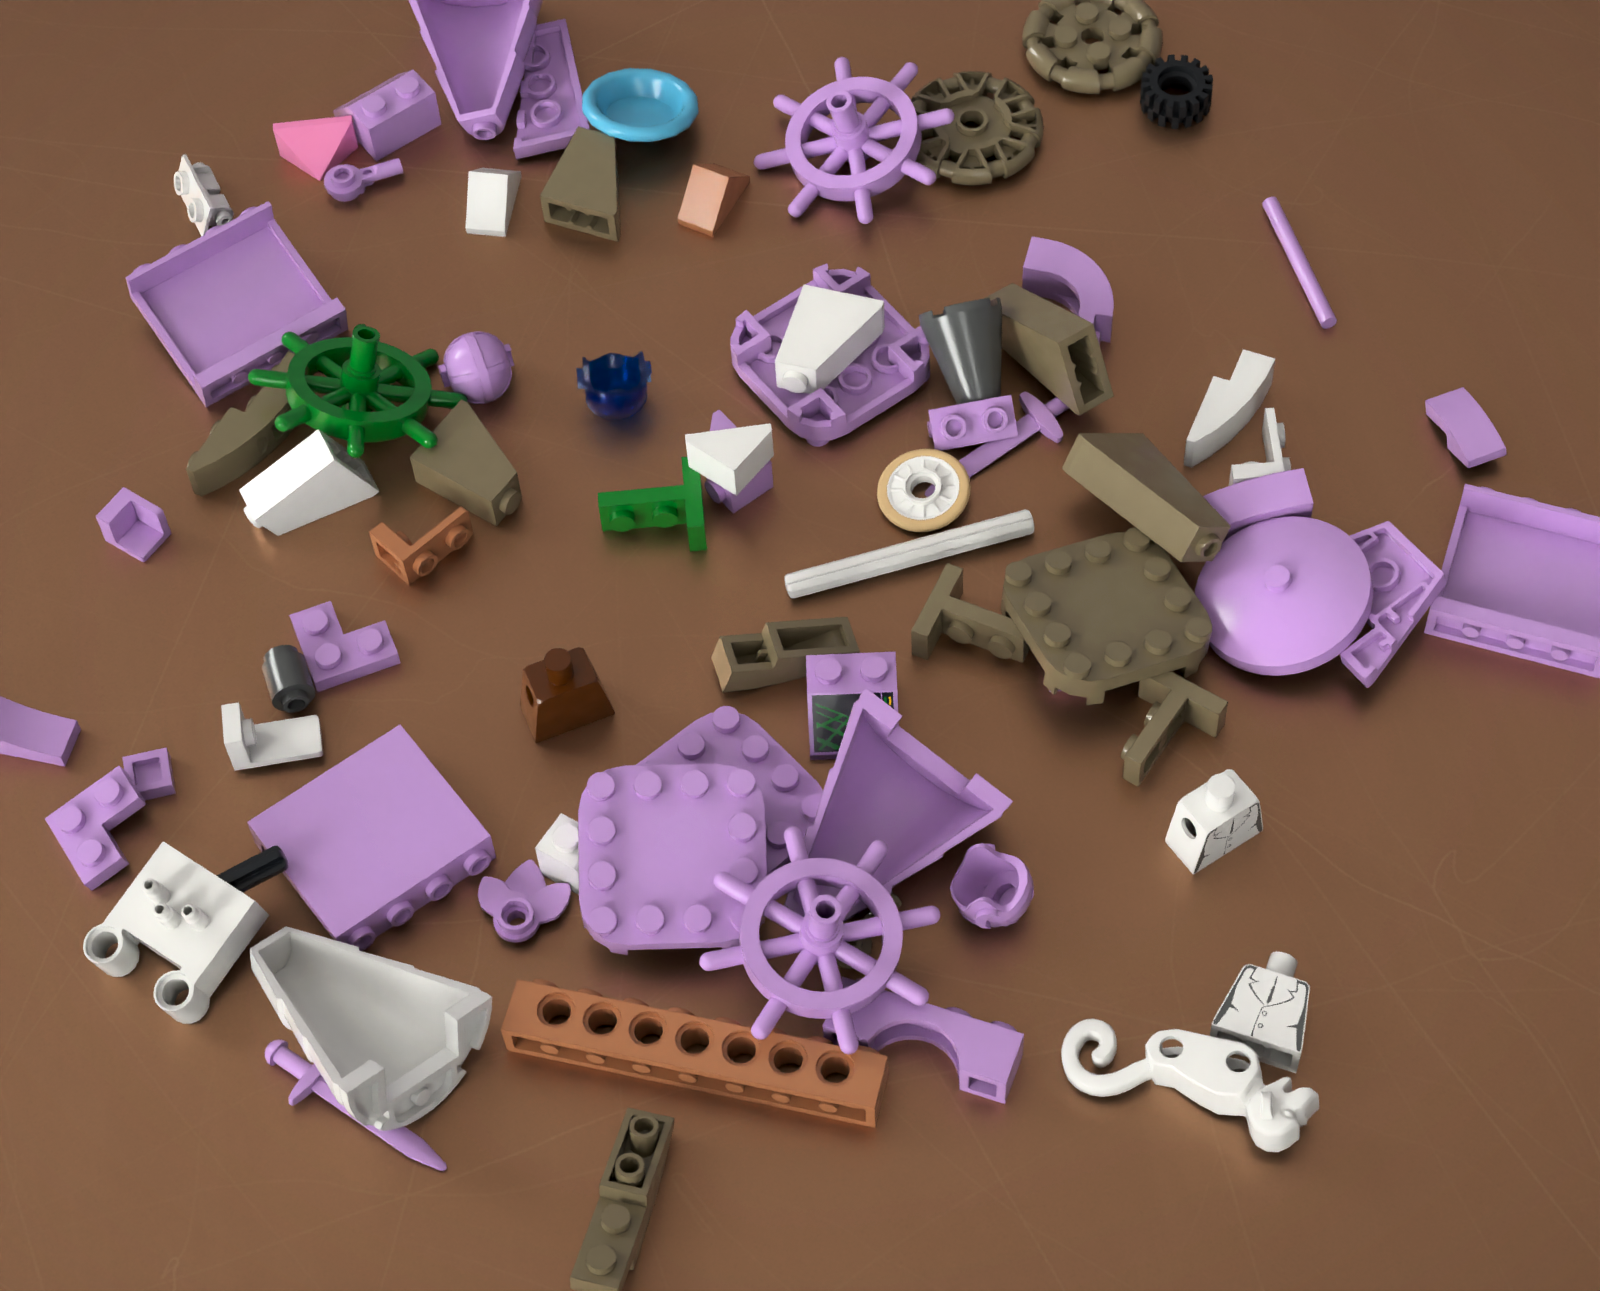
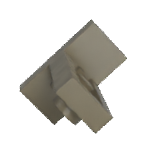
M947 563L911 630L912 655L928 660L943 633L958 643H970L989 650L999 658H1011L1023 663L1030 647L1013 620L1004 615L960 600L963 594V568Z
M1171 671L1139 681L1138 697L1153 705L1145 718V728L1139 736L1131 735L1122 750L1121 758L1124 759L1123 779L1139 787L1184 721L1216 738L1225 725L1228 701Z

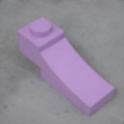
M0 696V754L66 766L81 731L78 721L45 713Z

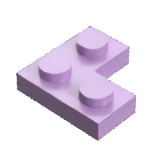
M331 601L289 615L317 692L401 663L385 620L343 634Z
M121 766L114 768L45 818L83 884L91 891L129 865L111 835L110 830L146 805L128 773Z

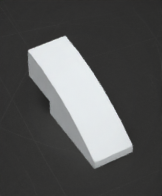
M1243 349L1230 381L1213 376L1186 439L1184 466L1192 468L1209 458L1230 442L1248 424L1261 406L1272 385L1275 358Z

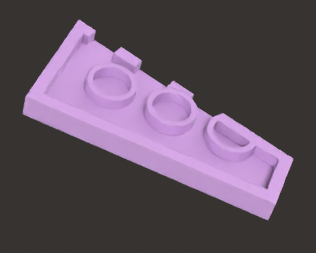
M566 19L536 25L534 36L524 60V80L521 81L520 88L521 105L516 121L518 128L517 138H514L513 146L516 159L564 149L569 144L578 126L590 129L588 119L582 112V90Z

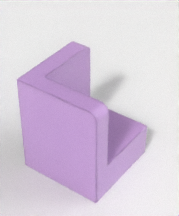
M125 487L96 515L105 541L141 562L147 561L172 534L163 510Z

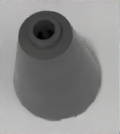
M990 298L946 306L944 307L943 314L933 315L932 310L920 314V326L956 404L1001 396L1002 304L1000 298H995L990 301Z

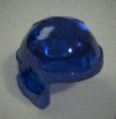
M639 351L634 357L617 353H608L591 361L582 357V368H576L578 389H584L586 404L595 415L609 420L626 419L640 411L646 403L647 382H652L651 362L645 361L643 351Z

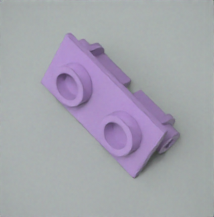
M1011 394L928 410L930 420L927 421L928 433L930 438H933L934 449L943 451L1018 437Z

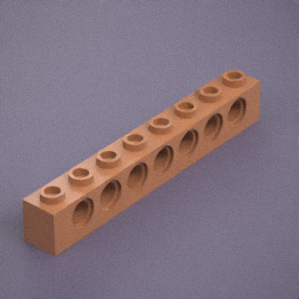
M517 979L501 1028L506 1050L874 1128H876L889 1076L888 1056L880 1054V1052L871 1047L858 1046L855 1053L845 1054L838 1045H834L826 1038L810 1036L805 1039L790 1036L783 1030L775 1027L766 1039L758 1040L753 1037L751 1027L742 1026L731 1018L717 1017L713 1020L695 1016L692 1012L683 1008L673 1007L665 1010L650 1007L644 1001L635 998H625L623 1001L603 997L602 994L591 989L582 988L573 991L558 988L554 983L543 979H535L532 982ZM564 1015L569 1017L562 1024L554 1025L548 1023L555 1016ZM602 1025H612L615 1027L607 1034H597L594 1032ZM649 1034L661 1037L658 1041L651 1044L640 1042L644 1036ZM693 1044L707 1046L704 1051L696 1054L685 1051ZM741 1053L753 1056L746 1063L732 1061L733 1057ZM786 1063H794L800 1066L797 1071L792 1073H784L778 1070L780 1066ZM831 1073H842L847 1076L845 1080L839 1083H831L825 1080V1077Z

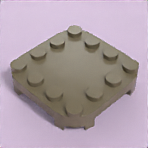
M1136 527L1130 528L1126 532L1105 534L1028 556L1020 561L1008 564L1005 570L1001 613L1011 618L1045 671L1043 684L1053 695L1058 690H1061L1069 695L1087 698L1086 705L1104 703L1105 691L1177 669L1182 677L1186 678L1198 672L1199 663L1207 655L1212 634V623L1206 609L1167 552Z

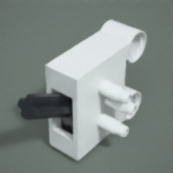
M163 841L105 921L93 927L87 933L83 943L85 956L106 974L113 977H122L129 974L136 967L140 955L137 945L139 942L180 968V970L167 972L158 979L153 994L156 1004L180 1023H195L206 1014L211 995L269 916L255 900L243 892L288 869L287 858L279 846H272L240 864L215 875ZM118 943L116 952L112 956L105 958L108 948ZM189 989L186 1000L179 1005H175L177 995Z

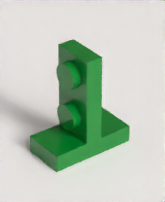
M681 457L684 485L598 493L602 531L615 530L624 532L634 528L656 526L667 528L677 524H687L690 552L707 550L701 474L689 467L688 457Z

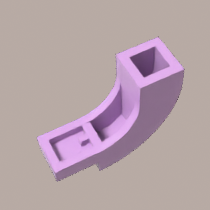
M1031 237L1023 265L1022 288L1040 297L1055 300L1065 305L1073 314L1093 323L1099 346L1100 341L1110 342L1114 299L1110 283L1101 268L1086 254L1067 244Z

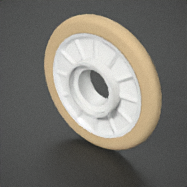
M936 449L913 450L894 459L883 471L877 487L878 504L886 518L902 529L912 532L938 530L952 523L965 509L970 497V479L964 466L952 455ZM922 482H928L935 486L934 493L926 498L915 497L912 494V490L917 484Z

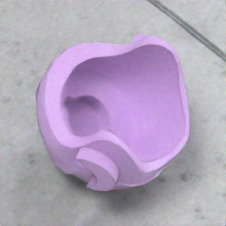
M483 331L469 332L457 337L448 345L445 351L444 364L438 366L444 387L451 386L454 392L464 394L469 403L486 404L496 400L507 390L512 378L511 367L515 365L510 345H504L496 336Z
M979 843L967 850L951 882L950 891L952 898L959 908V912L966 920L981 928L991 929V927H1007L1016 923L1022 917L1034 896V883L1028 867L1022 860L1013 855L996 851L994 844Z

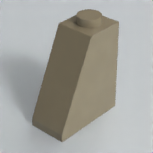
M577 127L540 194L544 222L618 242L621 237L619 172L614 137L608 136L599 130L594 131Z
M461 399L434 429L433 433L438 438L437 445L431 449L420 445L410 456L415 480L424 487L497 526L507 514H512L520 504L522 494L518 474L469 403Z

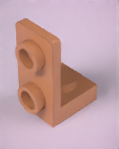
M461 506L414 544L403 532L398 530L395 533L383 522L374 527L369 533L376 557L403 581L411 585L419 577L428 575L436 567L437 563L453 550L462 548L472 536L473 529L469 512Z

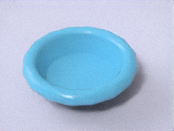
M627 68L608 72L592 81L582 95V112L593 127L608 136L630 142H654L673 138L687 130L699 113L698 97L686 82L672 74L654 69Z

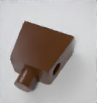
M577 647L569 651L562 648H554L546 653L544 660L528 665L523 669L520 707L535 743L615 714L603 684L584 648Z

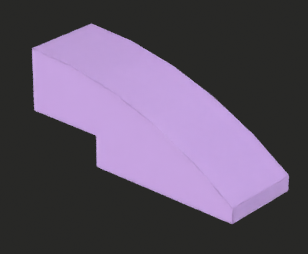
M1304 468L1249 479L1203 496L1231 526L1224 541L1238 531L1260 521L1290 516L1311 518L1314 504Z

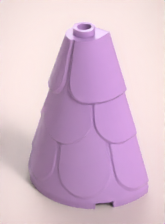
M408 0L421 28L420 34L437 67L435 74L458 122L466 132L473 135L476 139H493L504 130L525 71L524 60L534 36L537 17L543 0Z
M865 688L860 694L859 699L853 704L834 767L828 773L813 826L807 828L804 841L809 858L837 859L857 866L873 841H884L888 846V852L873 874V877L891 894L892 887L941 859L943 853L999 819L1013 801L977 773L971 780L959 773L901 728L898 723L902 715ZM816 885L819 896L831 895L836 898L841 890L836 887ZM798 888L788 892L784 906L804 917ZM857 899L843 922L868 907L860 899Z

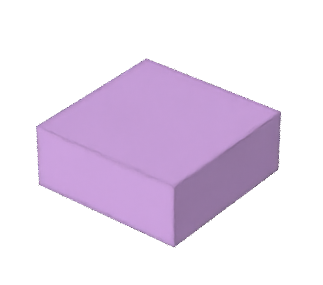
M167 747L122 757L124 770L128 773L144 801L176 794L171 757Z

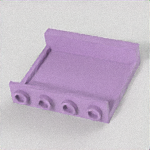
M269 201L258 207L247 208L234 220L222 226L217 225L210 228L202 237L187 245L181 244L174 247L168 255L151 264L140 265L132 274L125 277L130 298L205 407L250 384L248 374L251 370H271L275 365H279L288 351L293 353L282 344L281 339L284 333L294 332L306 342L312 344L334 338L348 330L346 309L338 298L331 300L274 220L272 205Z
M1465 484L1441 569L1445 574L1447 584L1430 606L1424 633L1600 679V517L1582 513L1573 508H1562L1541 503L1529 497L1521 498L1497 492L1488 487Z
M401 724L247 822L254 842L261 852L272 846H279L288 861V869L282 873L333 940L357 946L359 951L368 948L377 936L391 927L406 923L415 911L430 901H437L445 897L454 885L468 876H474L484 871L490 862L496 858L491 835Z

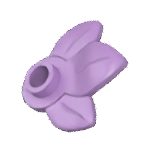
M531 859L516 868L505 882L497 878L484 876L478 889L479 904L486 913L493 917L496 933L502 939L514 943L530 939L537 932L540 924L559 918L564 913L571 897L569 883H555L546 886L540 869ZM516 918H522L525 920V922H523L520 925H509L510 922Z

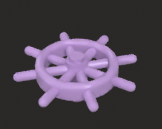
M839 57L834 63L837 81L818 89L802 103L782 94L774 98V107L791 116L785 136V148L758 154L754 158V166L759 170L791 164L796 177L804 186L788 206V212L792 217H800L814 199L820 196L834 201H855L859 222L868 224L873 220L871 197L890 189L905 175L925 185H932L936 181V173L933 170L916 162L921 146V131L952 123L954 112L949 108H944L917 115L912 101L904 92L918 73V67L913 62L906 63L892 81L888 82L873 77H852L849 60L845 57ZM857 103H873L864 115L857 111ZM888 109L892 110L900 118V120L876 125ZM831 113L833 120L828 118L827 115ZM814 128L830 136L807 142ZM900 136L893 150L878 143V141ZM831 153L819 169L815 168L807 160ZM869 157L881 162L875 167L866 170L865 160ZM845 162H849L851 175H835Z
M790 826L784 832V839L791 863L774 870L756 888L749 886L727 872H719L715 875V887L745 905L740 924L739 946L706 952L701 955L699 964L705 971L744 965L754 986L768 999L767 1004L751 1027V1033L754 1038L758 1040L766 1039L784 1011L806 1018H832L841 1051L845 1054H853L857 1051L859 1043L851 1013L869 1005L885 988L917 1006L925 1005L928 1002L929 993L927 989L898 973L896 969L902 949L903 931L936 924L940 920L941 914L935 906H926L902 912L898 911L889 892L873 877V874L888 852V846L884 841H873L857 866L837 859L809 858L801 829L797 826ZM816 885L831 886L841 890L836 898L831 895L819 896ZM798 888L805 916L802 917L776 900ZM857 899H860L874 915L873 918L843 923ZM765 916L794 934L760 941L759 929ZM881 935L882 949L878 960L847 942ZM799 953L784 978L776 973L767 961V959ZM836 959L864 974L865 977L855 984L844 988ZM814 965H818L825 992L800 988Z

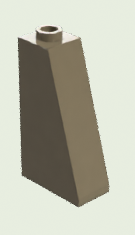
M1014 283L986 297L990 298V301L995 298H1000L1002 348L1074 413L1080 416L1114 396L1093 323Z
M1079 433L1062 467L1069 476L1180 562L1213 561L1215 555L1220 551L1222 542L1231 527L1143 433Z

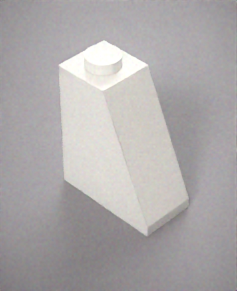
M803 284L775 359L777 387L784 388L793 393L811 394L819 388H826L883 333L885 328L884 301Z
M319 429L239 489L247 505L244 507V513L250 522L257 528L265 527L277 536L364 501L380 492L364 461L360 458L350 457L346 448Z

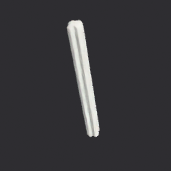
M1029 510L1017 511L788 573L784 579L785 587L790 598L802 597L1030 535L1034 532V520Z

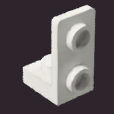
M1265 408L1262 426V437L1267 462L1250 461L1231 465L1229 486L1249 479L1291 470L1290 458L1282 457L1281 448H1285L1284 423L1276 422L1274 408Z
M239 702L221 705L224 745L234 771L317 758L323 755L321 724L317 715L254 724L252 718L245 719Z

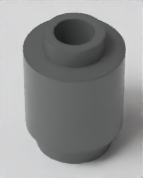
M280 645L270 649L263 657L262 673L272 705L278 710L289 713L305 709L316 694L305 657L292 645Z

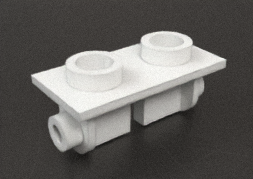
M182 155L179 171L174 174V188L177 195H181L187 207L190 221L195 222L201 236H203L209 229V226H222L232 221L234 213L224 194H219L221 188L211 168L201 162L191 165L187 155Z

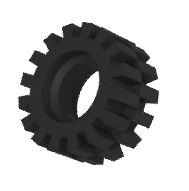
M1175 54L1168 55L1167 62H1164L1162 57L1155 59V66L1150 63L1146 67V72H1143L1140 104L1143 114L1148 112L1147 118L1151 122L1159 118L1158 125L1161 127H1165L1167 122L1172 123L1171 129H1178L1179 123H1183L1185 128L1192 127V119L1197 124L1201 122L1203 115L1207 116L1209 113L1212 99L1213 77L1212 74L1209 75L1208 67L1204 65L1200 68V61L1196 58L1189 63L1187 55H1181V60H1175ZM1181 88L1189 93L1176 96L1170 95L1163 90Z

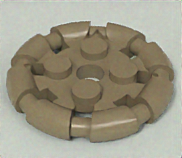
M1042 0L1039 2V9L1031 11L1027 17L1022 34V44L1028 49L1026 57L1030 65L1041 77L1048 82L1054 80L1060 83L1062 89L1084 94H1099L1100 90L1113 88V91H1118L1142 79L1143 72H1146V67L1150 63L1155 65V59L1159 58L1163 46V33L1157 27L1159 19L1143 0ZM1117 8L1123 11V13L1118 15L1114 11ZM1049 20L1056 22L1057 25L1051 23ZM1089 38H1095L1100 40L1101 42L1087 44L1084 42V40ZM1108 68V73L1098 74L1097 70Z
M957 72L953 73L952 78L945 80L938 78L931 81L911 98L917 115L944 108H949L954 112L952 123L921 131V146L916 162L933 170L938 179L942 175L952 178L953 184L960 185L992 183V178L1001 175L1006 179L1023 169L1034 158V148L1041 145L1044 123L1040 109L1034 107V98L1028 91L1006 77L1000 80L993 78L992 73ZM987 93L995 94L994 100L984 96ZM969 121H974L975 123L980 124L981 126L977 128H967L963 124ZM1011 136H1014V137L1020 138V140H1016V139H1013V138H1010V137H1011ZM995 155L997 160L987 163L985 158Z

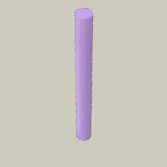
M1268 197L1263 201L1262 206L1323 329L1331 328L1337 323V319L1277 197Z

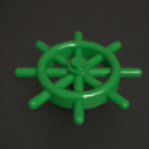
M365 324L356 325L353 329L352 337L325 339L309 344L294 332H286L282 336V344L295 353L289 363L288 372L253 369L248 374L249 382L255 386L286 389L287 401L292 410L279 415L275 419V427L279 431L285 432L305 423L315 430H321L328 436L346 440L347 453L352 458H359L363 455L365 443L390 441L405 435L410 436L423 447L431 449L437 445L438 438L436 434L421 424L427 415L429 406L453 409L461 399L468 403L467 397L462 393L431 390V380L425 368L438 362L439 354L436 350L427 349L411 356L394 346L379 342L380 333ZM321 372V373L324 374L326 377H323V376H314V375H315L316 373ZM394 382H398V383H400L402 386L390 385V384H392V383H394ZM315 393H322L326 395L319 397ZM391 402H398L403 404L397 407Z

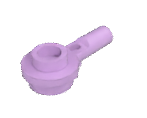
M399 158L362 169L349 164L337 165L326 173L324 186L328 194L335 200L347 202L355 199L359 194H363L365 187L373 185L374 181L402 174L403 168Z

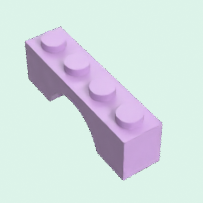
M842 977L841 979L843 987L846 988L862 978L852 980ZM884 990L869 1005L851 1013L859 1046H867L879 1051L891 1043L902 1040L928 1042L940 1048L952 1060L958 1074L959 1090L1003 1104L1006 1103L1023 1056L1024 1034L1017 1032L1013 1026L1000 1021L988 1023L973 1018L966 1011L956 1007L944 1009L928 1003L917 1006L898 994ZM832 1018L825 1019L823 1023V1037L830 1040L834 1045L839 1046Z

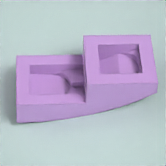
M1464 387L1425 400L1426 415L1447 435V449L1468 469L1507 455L1506 447L1496 428L1481 406Z

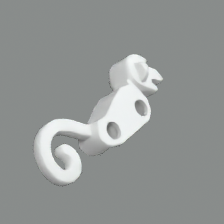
M1085 1019L1070 1028L1064 1038L1061 1049L1065 1074L1072 1085L1078 1090L1092 1096H1114L1129 1091L1143 1082L1152 1079L1154 1084L1175 1088L1200 1106L1218 1115L1245 1116L1255 1145L1266 1152L1283 1151L1298 1141L1300 1138V1127L1307 1125L1309 1118L1319 1109L1318 1093L1307 1087L1292 1091L1290 1077H1283L1269 1085H1265L1262 1080V1071L1256 1052L1241 1042L1180 1029L1162 1030L1153 1034L1145 1044V1059L1132 1063L1114 1073L1098 1075L1089 1072L1081 1065L1079 1061L1081 1048L1089 1040L1097 1041L1099 1045L1092 1051V1062L1097 1068H1104L1111 1063L1116 1055L1117 1039L1115 1031L1108 1023L1098 1019ZM1169 1039H1175L1183 1047L1163 1048L1162 1043ZM1233 1054H1243L1249 1058L1250 1064L1245 1060L1231 1058L1230 1056Z

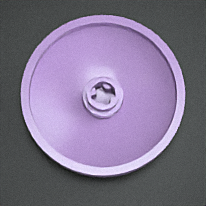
M1290 516L1260 521L1238 531L1225 540L1213 561H1206L1195 587V595L1206 609L1211 620L1212 634L1209 645L1216 654L1229 664L1244 671L1260 675L1281 676L1311 670L1327 663L1343 652L1357 638L1368 620L1373 604L1374 589L1365 555L1348 534L1338 527L1318 519Z

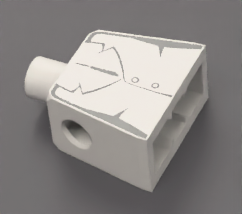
M1227 769L1220 774L1213 775L1208 782L1182 797L1177 803L1165 842L1194 875L1263 831L1260 801L1234 770Z
M1272 952L1266 969L1252 964L1244 965L1213 1019L1210 1036L1244 1043L1256 1052L1259 1062L1296 1073L1303 1048L1310 985L1307 982L1293 978L1298 965L1297 960L1284 952Z

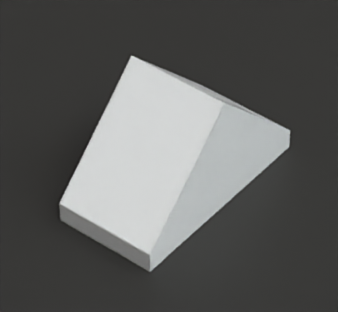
M479 168L469 171L466 212L467 234L506 237L521 180V171Z
M771 423L685 435L689 467L736 496L774 456Z

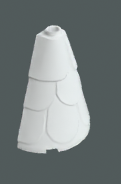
M287 926L250 948L252 971L282 1024L287 1029L293 1031L308 1060L314 1062L337 1102L343 1105L348 1113L365 1127L366 1125H371L380 1131L393 1130L406 1126L425 1116L440 1104L458 1085L467 1072L461 1066L471 1048L480 1050L491 1018L492 996L481 991L478 987L415 969L413 965L359 951V947Z

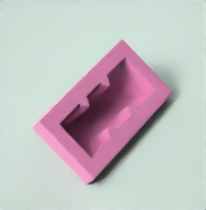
M352 115L273 123V132L280 156L318 181H321L331 168L339 165L358 148Z

